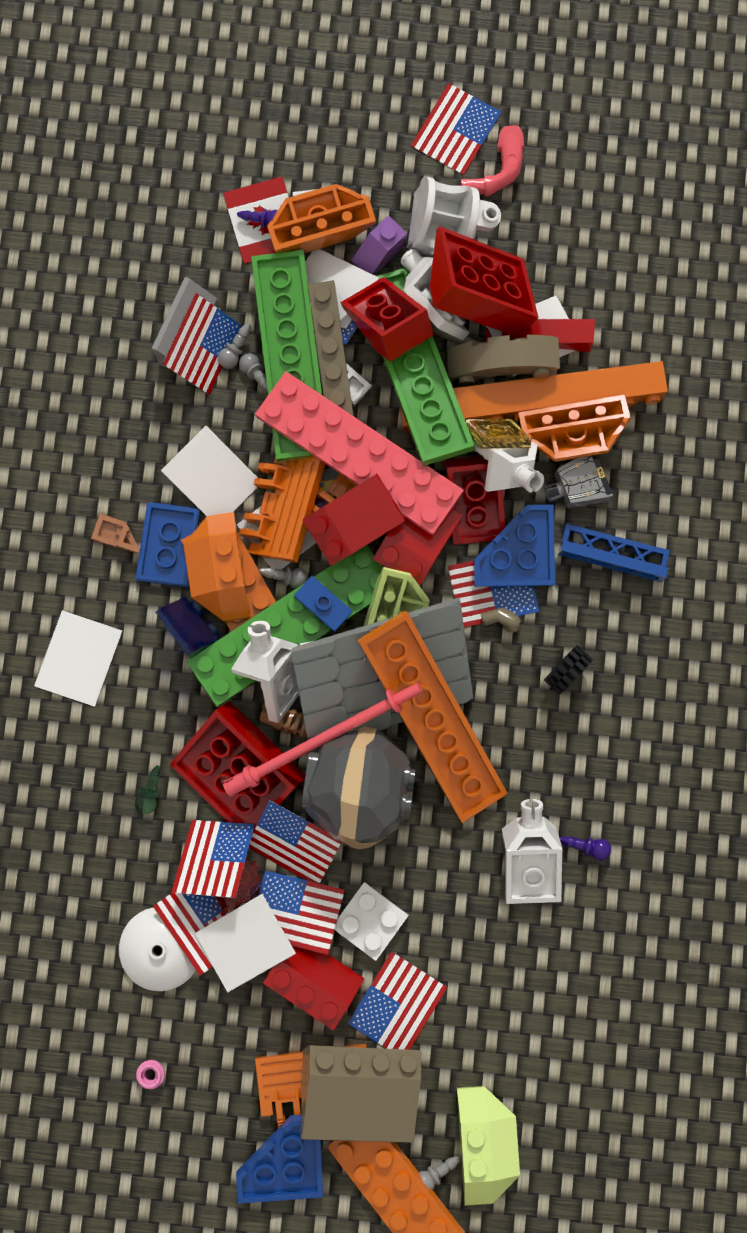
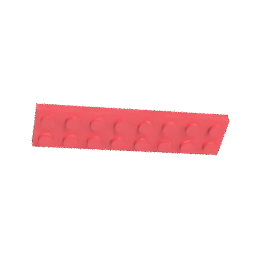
M288 372L283 374L255 413L256 418L356 485L361 484L378 473L403 516L432 536L464 492L462 488L429 466H423L420 460Z

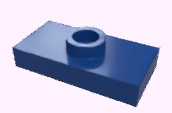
M313 576L294 594V598L334 633L353 612Z

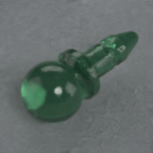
M159 765L152 769L146 786L140 788V794L135 799V808L141 814H150L156 808V798L159 795L156 790L158 780L160 779Z

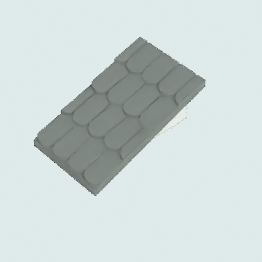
M460 597L409 612L408 614L458 704H463L473 699ZM392 618L320 640L300 643V646L292 648V659L308 740L387 699L385 689L357 640ZM390 709L350 731L363 727L383 730L390 725L403 721L398 713Z

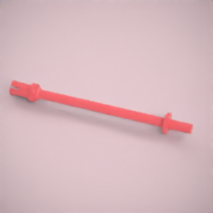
M417 682L396 694L392 689L386 691L387 699L258 767L250 765L244 767L243 772L223 781L226 793L232 797L250 786L253 788L258 786L261 777L390 709H393L396 713L401 712L402 703L423 692L420 684Z

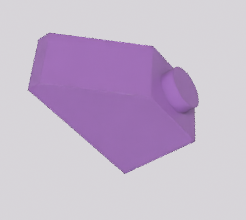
M388 215L369 233L351 260V263L375 275L406 246L407 233Z

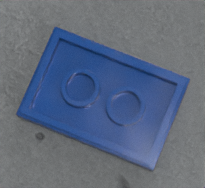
M147 502L136 581L185 588L190 587L184 545L181 540L191 535L198 528L201 512L199 508Z

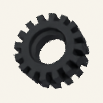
M576 645L547 675L544 681L560 695L578 678L593 659Z

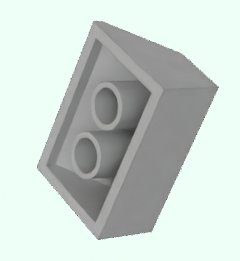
M187 277L184 278L152 346L159 365L166 367L163 365L164 359L195 293L221 310L218 299Z

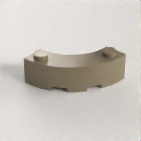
M507 335L490 337L488 342L474 344V342L470 341L447 349L449 380L459 382V385L469 386L473 385L475 381L502 375L532 374L536 378L548 377L550 372L560 368L558 337L527 335L526 338L510 340V336Z

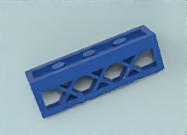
M566 523L558 555L662 582L667 577L669 568L666 565L670 550ZM569 533L580 534L585 544L580 545L569 542ZM587 536L593 537L594 539L589 541ZM599 539L604 540L608 543L611 551L607 552L596 549L592 546V543ZM613 543L620 544V545L615 548V546H614ZM624 546L631 547L637 557L622 556L617 550ZM639 550H643L646 552L641 554ZM650 553L662 555L660 565L646 562L643 557Z

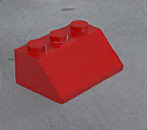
M292 946L296 954L273 966L263 984L334 1031L365 978L329 954Z

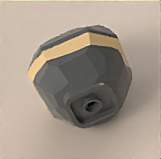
M363 727L347 732L316 748L315 751L309 752L302 799L303 812H307L312 820L335 840L341 842V844L355 849L372 847L395 832L404 819H409L412 797H407V791H413L415 769H410V761L404 751L380 730Z

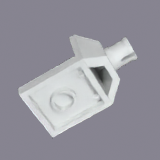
M416 249L407 251L401 259V264L410 272L406 277L404 291L427 309L429 319L438 329L464 340L470 333L463 326L466 323L465 320L433 306L430 292L433 258L422 257Z
M505 424L468 428L469 432L484 447L480 448L474 442V451L483 455L484 459L489 460L485 490L487 492L524 487L528 492L532 493V491L537 492L542 487L544 476L539 471L534 470L537 451L536 443L524 439L523 435ZM500 429H503L520 448L516 447ZM471 430H476L492 448H487ZM478 430H483L486 436H489L499 448H495ZM508 431L518 436L524 443L518 442ZM493 433L506 448H502L489 434ZM497 434H501L504 438L501 439ZM506 439L513 448L508 447L503 440Z
M255 621L250 624L251 627H248L251 641L243 649L231 670L234 674L261 682L269 721L279 723L299 696L291 653L292 648L298 646V644L272 637L269 623L266 621Z
M529 799L521 802L522 817L515 818L502 828L505 847L506 904L561 902L562 846L557 827L545 817H542L543 803L540 800L532 799V809L529 807Z

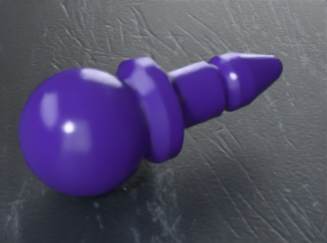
M264 209L262 213L246 210L237 212V216L245 221L261 222V227L265 228L272 221L278 210L275 209L269 212L267 209Z
M570 836L559 837L561 844L569 848L585 850V856L591 855L599 861L606 860L611 854V845L605 839L593 840L592 837H589L586 842L585 840L574 839Z

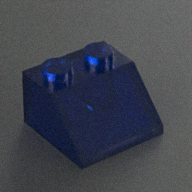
M185 596L155 612L190 659L218 641L216 636L220 634L211 621L207 624L200 616L204 611L195 600L190 602Z

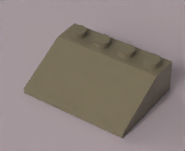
M313 1045L303 1050L301 1140L413 1143L421 1085V1050Z

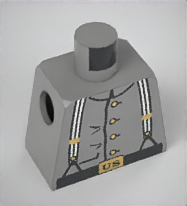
M598 455L575 458L559 467L554 474L557 483L544 487L549 502L563 497L567 508L604 503L613 496Z

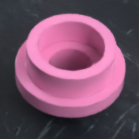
M156 1060L144 1061L137 1069V1081L145 1089H155L160 1086L165 1077V1070L162 1064ZM148 1069L155 1071L156 1077L154 1079L147 1077L146 1071Z

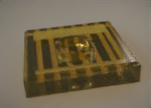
M465 419L472 440L479 449L531 448L532 439L512 419Z

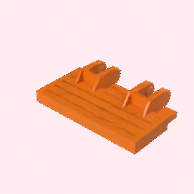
M275 456L274 464L259 463L258 470L266 474H274L273 480L256 478L253 485L276 492H265L260 514H244L243 519L247 522L260 524L258 531L241 528L239 531V535L244 538L261 541V543H250L249 554L298 563L307 527L302 519L312 513L325 463L311 456L277 462Z
M364 1043L340 1047L367 1048V1045ZM303 1051L256 1057L261 1117L273 1115L272 1102H275L279 1128L286 1121L283 1103L293 1102V1115H301L300 1098H302Z

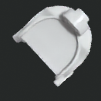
M425 176L414 193L407 248L416 249L422 257L433 258L436 229L439 226L474 239L477 230L492 231L501 220L500 209L492 202L480 200L477 188L446 185L436 182L434 178Z

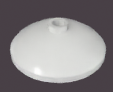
M153 907L138 913L124 928L119 943V957L125 973L137 985L152 991L172 990L184 984L195 973L196 969ZM155 945L162 947L163 952L161 955L154 954L153 948Z

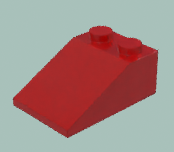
M385 277L341 302L343 309L370 344L389 362L433 336L427 309Z
M483 456L444 460L445 477L464 490L453 509L463 514L452 533L453 545L492 541L505 528L503 490L489 492L485 490L489 460L484 459Z
M377 473L308 515L302 521L328 563L332 566L403 523L406 519Z
M452 508L433 536L406 519V521L388 532L373 560L386 568L410 573L418 585L421 586L463 514Z

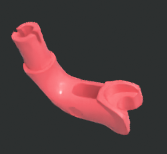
M505 126L500 131L497 149L498 152H501V172L492 176H484L481 179H461V186L477 188L479 195L489 197L515 181L520 174L524 149V137L519 126Z

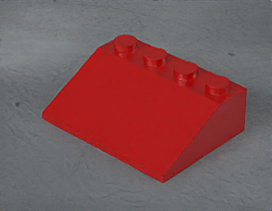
M439 226L436 229L430 279L433 306L441 311L449 312L463 319H468L520 338L539 318L524 259Z
M230 701L213 712L169 764L227 822L254 824L253 832L269 800L281 806L300 786L306 776L291 761L261 777L258 786L254 788L250 786L230 797L224 789V780H228L243 772V768L248 765L258 767L283 754Z

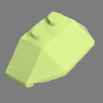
M383 567L375 584L364 626L395 617L403 611L409 613L428 607L430 601L410 573Z
M485 1086L457 1088L464 1205L493 1204L520 1176L516 1116Z

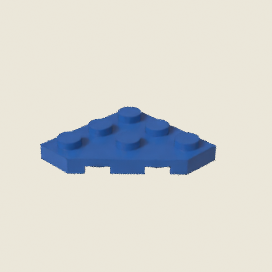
M526 505L473 560L474 587L555 585L554 505Z
M291 1115L236 1171L238 1204L323 1197L321 1140H301V1115Z

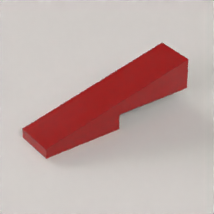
M537 319L520 338H526L527 335L558 337L559 349L591 352L594 343L595 319ZM486 326L485 342H488V338L492 337ZM502 332V335H501V336H507V335H509V336H510V340L519 338V337H516V336H513V335H510V334H505V333H503V332Z

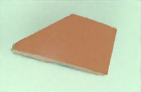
M99 514L91 540L139 554L140 549L126 522Z

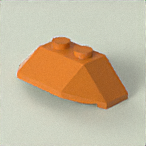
M333 184L286 198L267 227L276 253L304 250V253L352 240L374 225L376 219L368 196L360 195L353 190Z
M625 395L518 412L523 438L536 443L537 449L554 462L608 453L630 421Z
M234 512L207 516L183 544L191 598L223 622L251 618Z

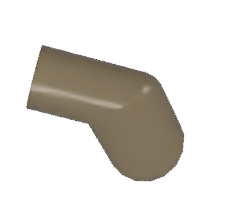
M498 608L480 614L484 626L499 622L506 626L507 631L510 633H515L520 629L521 621L519 616L506 608Z

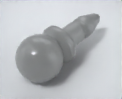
M250 323L242 326L233 339L232 344L227 342V348L219 352L218 362L223 368L231 369L237 365L239 361L238 355L243 353L239 348L242 347L245 338L249 335Z
M250 353L243 355L239 361L241 371L247 374L249 379H255L262 388L268 391L266 375L263 373L264 367L260 364L258 357Z
M270 567L259 569V573L270 579L283 580L284 586L290 585L294 589L300 587L309 579L308 573L301 568L292 570L290 567H287L285 571Z
M461 1157L448 1158L444 1163L435 1167L434 1170L429 1166L427 1171H420L419 1173L424 1184L430 1190H433L435 1184H441L439 1178L445 1176L450 1170L455 1169Z

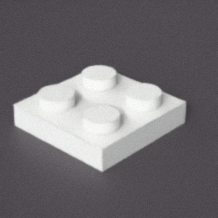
M364 882L338 917L335 931L376 961L409 915Z

